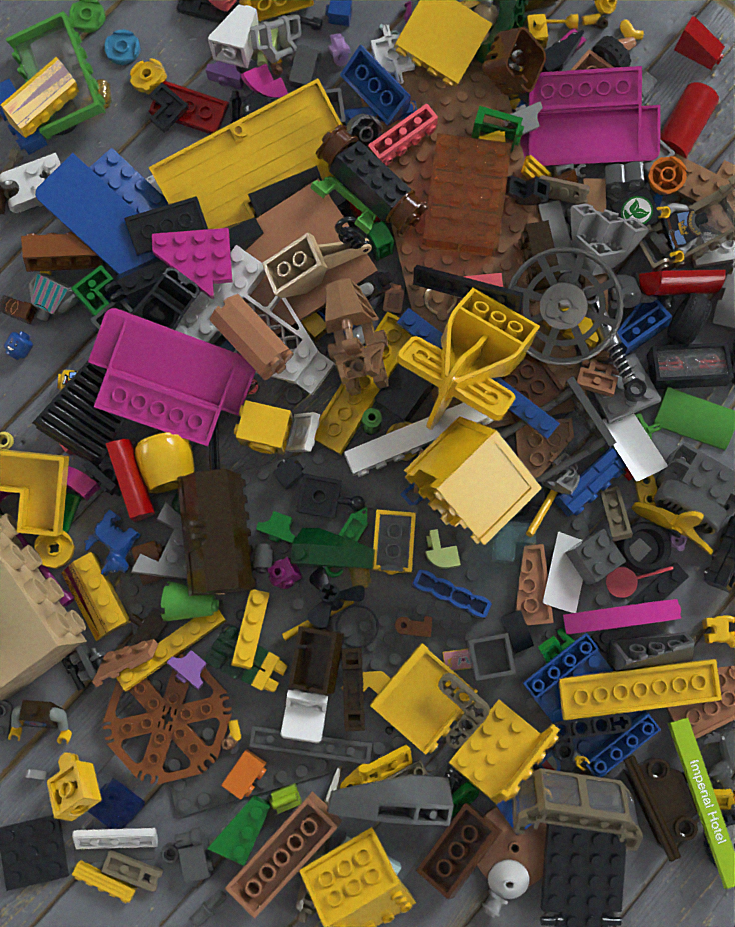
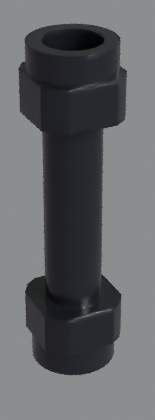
M286 13V14H283V15H279V17H281V16H289V15H293V14ZM300 16V24L311 26L312 30L317 31L321 30L322 19L314 16L313 19Z

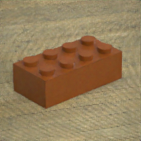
M67 232L66 234L47 233L46 235L30 233L26 236H21L22 255L27 272L96 269L100 265L103 266V260L73 232Z

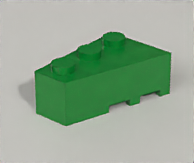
M254 795L207 849L245 866L270 810V802Z

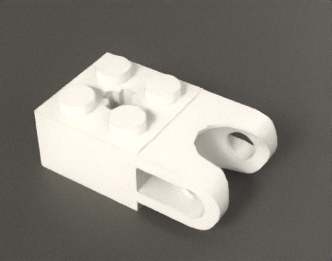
M56 153L0 174V186L5 189L15 187L19 189L18 193L8 200L10 211L19 213L38 205L39 207L43 206L37 200L35 192L37 187L61 165Z

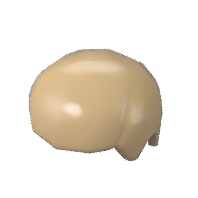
M483 3L478 4L473 11L491 22L492 26L490 29L492 30L499 13L497 8L493 4L490 7Z

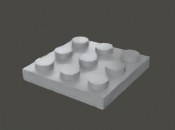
M635 353L625 356V358L629 360L628 364L632 366V372L634 371V374L644 381L647 387L646 393L639 401L630 402L625 398L623 378L611 374V376L618 377L613 397L591 391L608 424L661 401V397ZM594 369V371L601 372V373H604V374H605L604 371H600V370ZM631 387L632 393H640L637 387Z

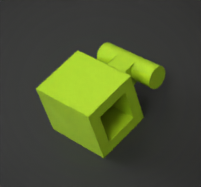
M295 783L272 791V797L269 798L272 809H276L278 814L302 803Z

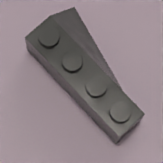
M686 632L611 640L609 661L616 671L692 662L695 642Z

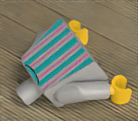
M52 271L37 272L29 283L31 303L40 308L36 317L44 321L48 320L50 313H65L79 302L71 286L52 277Z

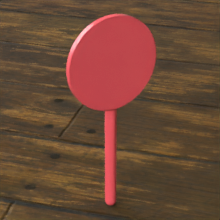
M673 566L638 576L627 567H618L607 575L606 585L612 595L619 598L629 597L637 589L638 579L673 570Z

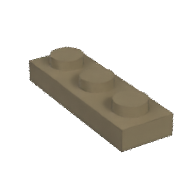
M619 486L607 488L604 491L600 490L612 541L632 538V531Z

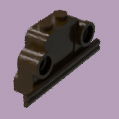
M634 755L624 759L623 762L626 768L623 770L658 846L664 849L669 862L681 858L676 844L684 840H692L698 833L697 823L692 819L698 811L687 785L685 773L670 768L668 762L661 758L653 757L640 763L637 762Z

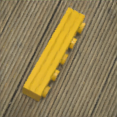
M82 860L76 864L72 873L76 880H83L87 885L97 887L99 891H106L110 896L118 897L124 903L130 902L133 899L138 887L101 872L102 870Z

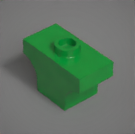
M273 511L268 521L258 522L256 530L268 535V539L279 543L281 540L292 544L296 539V536L290 531L293 519L284 514Z

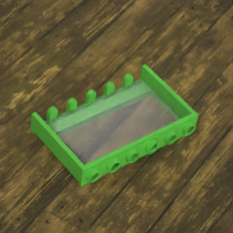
M64 11L5 38L7 43L14 49L12 56L19 63L20 67L17 70L25 79V82L30 80L57 57L77 83L79 92L76 97L66 102L61 110L56 111L47 122L41 124L42 127L39 128V132L47 139L102 112L106 113L103 106L106 104L105 100L98 92L100 87L96 79L92 77L94 71L86 61V58H88L87 53L80 45L82 40L78 32H75L76 24L71 16L68 17Z

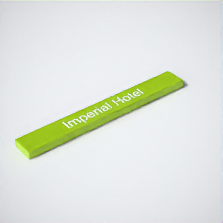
M687 717L667 723L723 887L725 889L735 886V851L690 721Z

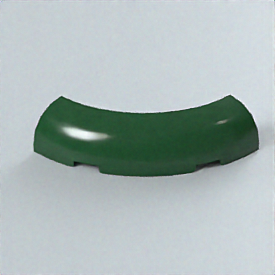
M500 0L496 24L491 34L481 43L474 55L476 60L481 63L487 61L486 56L491 51L490 47L495 42L494 38L497 33L524 27L526 21L524 12L525 6L528 5V0Z

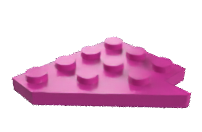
M229 228L152 234V250L154 255L169 267L177 269L195 282L199 290L209 298L214 299L213 284L233 283Z

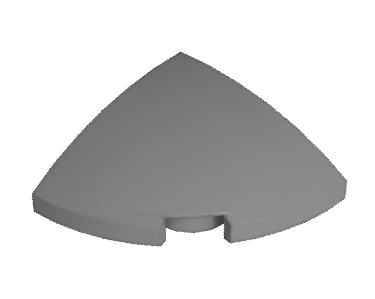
M564 452L553 461L552 468L571 456ZM577 463L547 480L543 485L556 492L572 494L577 488L580 475H577Z

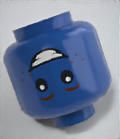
M23 331L19 333L12 332L4 343L5 353L16 360L26 358L33 347V343L30 340L31 336Z

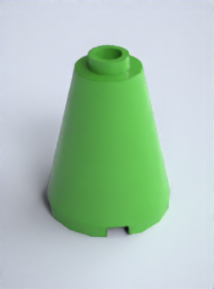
M168 581L169 586L164 587L161 600V608H165V614H161L164 621L212 616L214 612L218 611L219 600H216L215 595L189 596L188 586L174 581Z

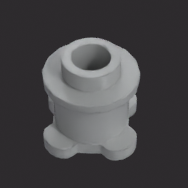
M489 889L490 895L486 902L482 903L485 907L483 911L494 918L495 915L500 916L499 912L504 904L507 905L508 901Z

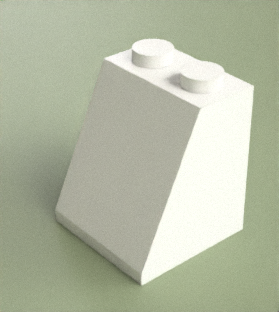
M238 4L209 35L208 41L213 60L248 68L254 51L251 44L250 27L259 24L255 8Z

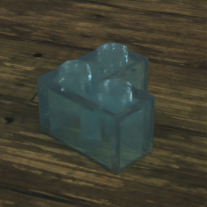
M508 521L494 535L492 562L513 563L515 561L516 544L528 546L536 544V532L533 537L526 535V531L531 523Z

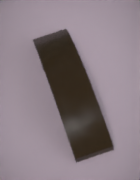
M362 648L342 649L345 732L365 731Z

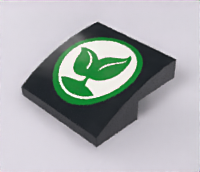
M647 187L610 205L612 212L619 213L618 217L629 219V217L638 219L645 226H653L661 222L660 218H658L660 212L657 210V206Z

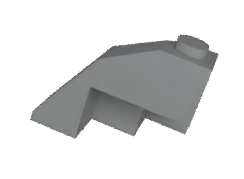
M589 204L573 205L570 209L572 246L595 254L611 269L624 261L649 231V228L638 219L632 217L623 219L618 217L619 213L605 209L603 212H600ZM585 257L582 266L592 275L606 273L600 265Z

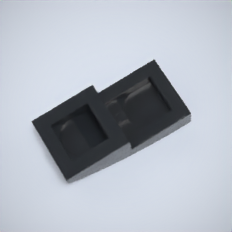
M521 610L502 617L515 653L534 646Z

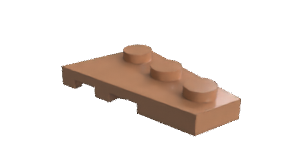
M155 639L106 653L92 682L98 687L109 676L113 679L119 676L123 669L127 667L133 669L152 659L158 643Z

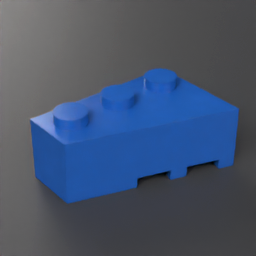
M657 299L652 303H639V305L635 306L630 316L627 317L617 331L622 341L619 346L623 348L622 352L626 354L625 356L669 326L673 316Z

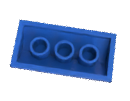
M359 45L340 73V76L387 125H391L409 110L411 95L362 45Z

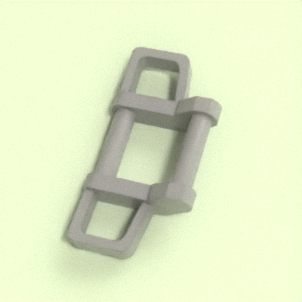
M281 16L278 20L264 21L250 27L252 49L262 50L271 63L278 62L279 59L287 56L292 57L293 51L297 49L292 40L301 36L300 16ZM290 20L293 23V34H290ZM278 28L280 45L283 47V50L277 51L272 44L271 30ZM258 30H259V36H260V45H259V40H258Z

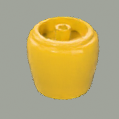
M169 432L156 434L141 440L135 447L134 453L137 465L149 493H164L178 489L177 477L186 476L194 472L191 444L188 439L182 438L178 434H171Z

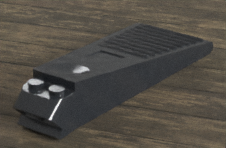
M167 268L155 286L130 314L176 330L185 312L196 299L199 287L177 269ZM87 361L32 424L85 461L89 460L99 467L108 451L106 443L112 442L115 439L126 418L94 407L107 369Z

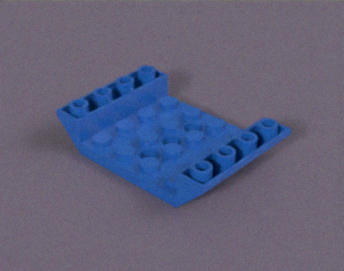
M587 633L583 634L523 682L531 696L552 723L565 721L562 716L559 679L613 671L598 652L599 648ZM644 710L624 713L631 719V727L626 732L573 739L574 750L590 761V764L587 761H583V763L594 777L602 778L661 730L649 713ZM598 720L596 722V728L599 731H602L604 729V723L601 720ZM623 720L611 722V726L623 725ZM580 722L576 724V731L579 734H582L584 731V725ZM558 725L557 728L560 729L559 732L563 735L564 728Z

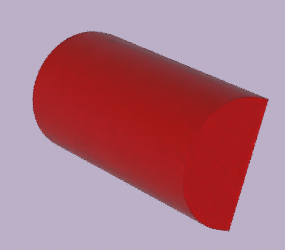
M692 82L686 86L660 131V139L676 154L687 159L719 102L717 92L710 86L700 82Z
M673 270L639 274V283L646 295L715 294L721 290L724 284L726 270Z
M121 439L106 443L130 519L135 523L153 516L155 511L138 468L131 439Z

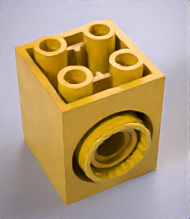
M245 400V404L241 405L239 410L240 423L236 424L234 429V435H236L239 444L261 453L284 455L293 421L291 411Z

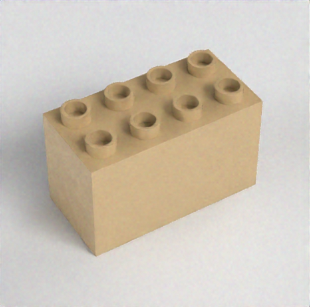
M8 513L0 514V700L11 698L59 663L63 658L74 652L77 646L87 642L81 633L86 629L84 621L74 610L67 612L64 606L61 605L59 600L64 597L62 588L53 578H44L38 569L43 563L40 555L30 545L23 547L16 536L19 534L17 533V521Z

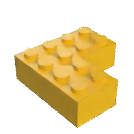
M0 449V491L20 493L17 533L59 536L62 534L69 456Z

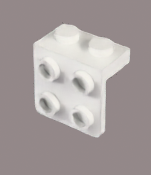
M299 689L288 690L281 737L320 743L328 696L319 693H306Z

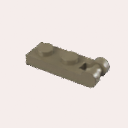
M544 175L540 177V179L550 182L549 198L576 205L588 204L587 194H589L590 186Z
M110 850L101 872L154 892L157 889V880L162 876L163 869ZM145 873L151 875L149 880L143 879Z

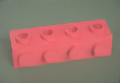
M426 103L368 145V149L388 166L393 158L403 155L407 148L417 145L427 134L431 135L437 128L438 116Z

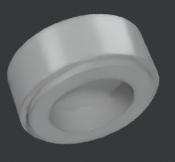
M27 769L25 777L45 780L47 772Z

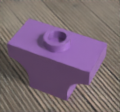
M220 61L207 65L206 74L208 80L218 82L222 86H231L242 90L244 81L240 76L241 73H239L240 66Z
M192 650L183 658L172 656L168 660V666L177 673L176 677L185 684L187 681L197 691L203 686L200 674L206 667V662Z

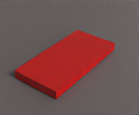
M167 81L163 82L164 85L189 106V109L175 123L208 134H212L220 129L228 110L229 102ZM152 101L149 113L154 115L161 107Z

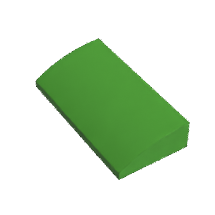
M667 387L663 391L652 425L659 423L662 429L725 451L735 430V410Z

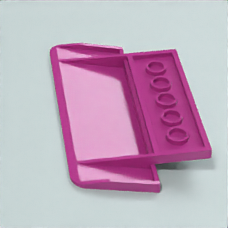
M642 66L541 72L533 91L529 92V106L541 102L543 109L537 115L540 127L521 136L520 143L524 158L532 155L542 166L572 163L593 164L652 161L660 154L661 105L642 106Z
M116 308L109 309L105 313L88 360L91 364L107 369L94 405L95 408L171 434H178L182 438L205 446L209 445L221 410L239 416L240 407L245 401L256 371L240 354Z

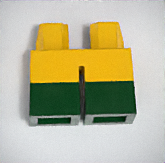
M258 646L253 661L255 665H252L251 670L246 669L240 680L260 690L265 689L275 692L279 682L270 677L274 671L283 676L288 665L281 661L279 656L262 646Z

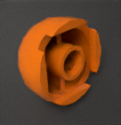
M674 156L657 159L652 164L648 173V182L651 189L659 195L667 196L676 193L682 188L687 179L685 164Z

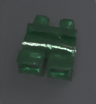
M229 625L224 632L219 634L203 661L216 669H221V672L237 680L244 669L232 666L237 644L235 637L239 629Z

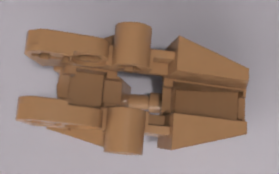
M350 278L327 284L325 324L327 333L333 332L336 341L335 343L328 344L330 358L335 363L342 385L345 384L346 390L353 396L361 394V385L358 377L370 375L379 389L389 386L382 358L384 348L388 347V340L384 330L374 331L372 321L379 320L378 316L361 288ZM353 325L362 326L366 348H364L357 337H353Z

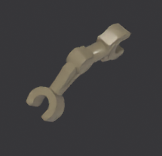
M13 148L9 154L10 160L0 174L13 169L16 163L18 164L22 161L24 156ZM16 187L4 188V194L8 200L11 198L12 192L17 194L19 191Z

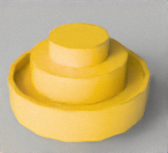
M595 0V5L599 13L610 14L615 10L617 0Z

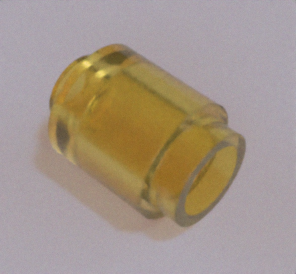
M104 79L96 80L100 87L98 92L105 100L106 104L103 106L106 109L110 107L112 102L111 85Z
M349 568L352 586L362 585L364 588H369L368 584L372 583L369 569Z

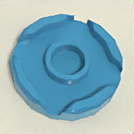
M124 29L114 31L111 36L106 38L104 43L107 57L114 64L127 65L134 62L141 51L138 38L131 31Z

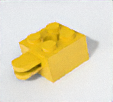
M65 752L58 760L60 771L47 780V786L54 818L73 821L102 799L93 763L79 761L77 754Z

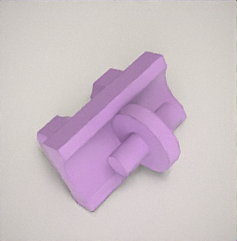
M341 33L330 35L332 45L328 46L329 52L333 56L336 65L344 66L349 60L350 47L344 41Z

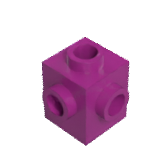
M288 557L275 561L273 566L267 569L270 574L269 580L271 584L281 589H288L296 581L303 578L298 566L291 564V559Z

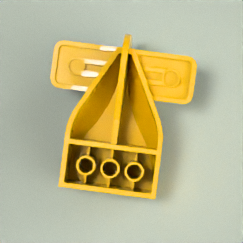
M472 288L450 315L441 337L442 349L420 337L414 336L410 338L400 349L396 358L397 362L434 384L439 389V396L427 421L426 428L432 430L437 425L453 397L490 419L501 420L512 406L515 394L494 381L493 378L509 375L520 364L540 326L477 289Z

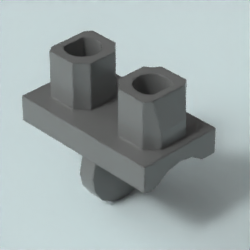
M85 644L77 646L76 651L69 656L73 665L83 662L85 668L78 672L82 682L94 679L105 652L98 653L95 647L89 649L88 645Z

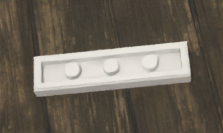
M156 828L74 830L72 836L76 849L157 847L158 845Z

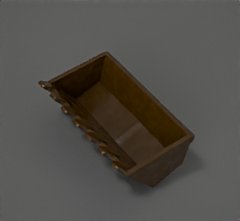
M228 469L198 471L186 476L177 477L189 596L254 590L253 587H257L256 579L252 578V570L255 569L252 568L253 562L250 561V553H253V546L249 545L248 537L251 536V529L247 528L246 520L250 518L249 512L245 511L244 504L248 503L247 496L243 495V487H246L245 479L241 478L240 473H235Z

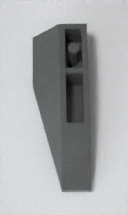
M410 774L332 790L330 792L327 812L352 818L389 823L450 826L453 801L448 777Z

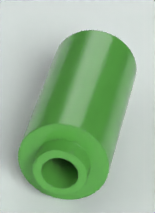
M369 408L362 415V428L368 435L376 434L381 429L382 416L377 409Z

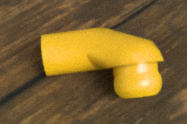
M623 20L620 23V30L625 38L643 39V30H635L628 20Z

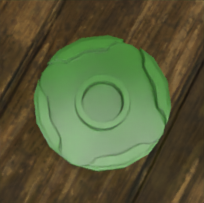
M79 0L77 3L74 2L69 10V17L73 18L76 24L75 28L78 31L91 33L98 30L104 24L105 11L98 0Z

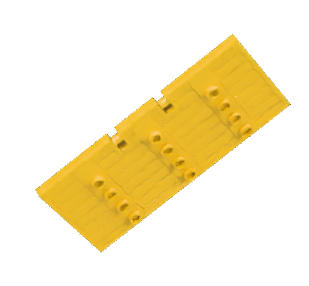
M317 78L149 167V170L168 204L197 196L208 229H219L255 217L253 207L250 208L248 205L251 203L248 194L314 166H317L322 181L325 177H334L329 172L328 163L323 159L317 158L316 151L323 143V136L327 132L331 133L342 123Z

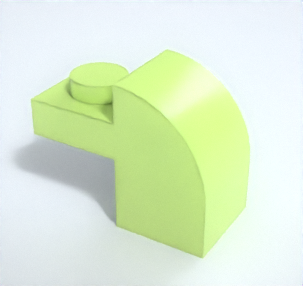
M438 529L430 530L429 536H426L428 548L431 547L432 550L425 551L428 562L439 569L459 567L460 560L457 546L441 548Z

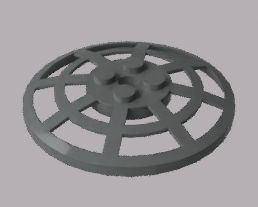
M558 247L540 252L528 259L517 270L508 286V289L523 292V312L525 318L534 323L545 320L552 326L549 337L540 330L536 334L539 339L546 342L543 353L536 351L532 347L527 351L529 355L542 362L554 365H570L586 361L607 347L620 326L624 302L619 281L612 269L602 259L586 250L574 247ZM557 253L578 254L575 265L562 264L550 267L545 257ZM585 257L600 265L609 275L610 279L599 284L598 280L591 273L582 268ZM538 261L542 272L531 281L528 288L516 286L523 272L534 262ZM562 270L572 271L569 282L559 283L553 272ZM579 274L585 276L594 287L583 291L577 286ZM546 276L551 287L544 294L533 291L536 284ZM611 287L615 288L618 302L615 319L604 315L606 302L603 291ZM596 294L599 296V313L587 309V298ZM530 298L540 301L541 312L532 317L529 311ZM565 300L569 303L570 307L567 311L559 309L558 304L560 301ZM587 317L595 320L593 326L582 335L578 324L583 318ZM601 323L611 326L612 328L606 338L596 348L589 351L585 340L595 333ZM571 328L575 337L570 340L556 339L559 329ZM578 344L582 355L570 358L550 356L554 345L571 346Z

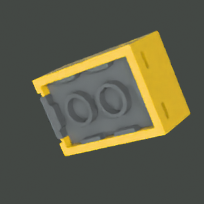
M376 510L373 546L375 553L372 571H382L389 575H394L395 573L411 574L416 513Z

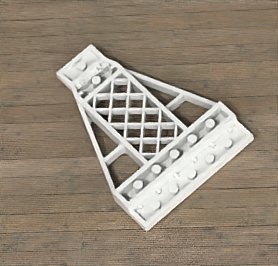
M236 245L231 251L233 283L213 284L214 299L209 298L201 291L185 312L176 331L214 344L222 333L209 319L216 307L222 308L225 305L223 301L226 298L239 294L245 302L246 300L249 302L247 304L254 311L256 307L265 313L258 316L266 318L267 325L271 330L281 328L282 337L280 339L286 346L287 340L296 339L297 347L290 349L294 355L285 364L286 369L280 374H273L271 377L298 384L313 395L333 369L335 363L318 351L286 297L279 298L275 296L267 307L262 306L250 297L266 275V272L260 261ZM280 299L284 301L297 322L298 330L272 313ZM270 318L279 323V325L271 326ZM285 329H287L294 335L285 336Z

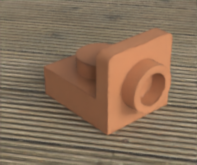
M390 284L391 289L385 292L383 310L401 313L405 289L401 288L402 285Z

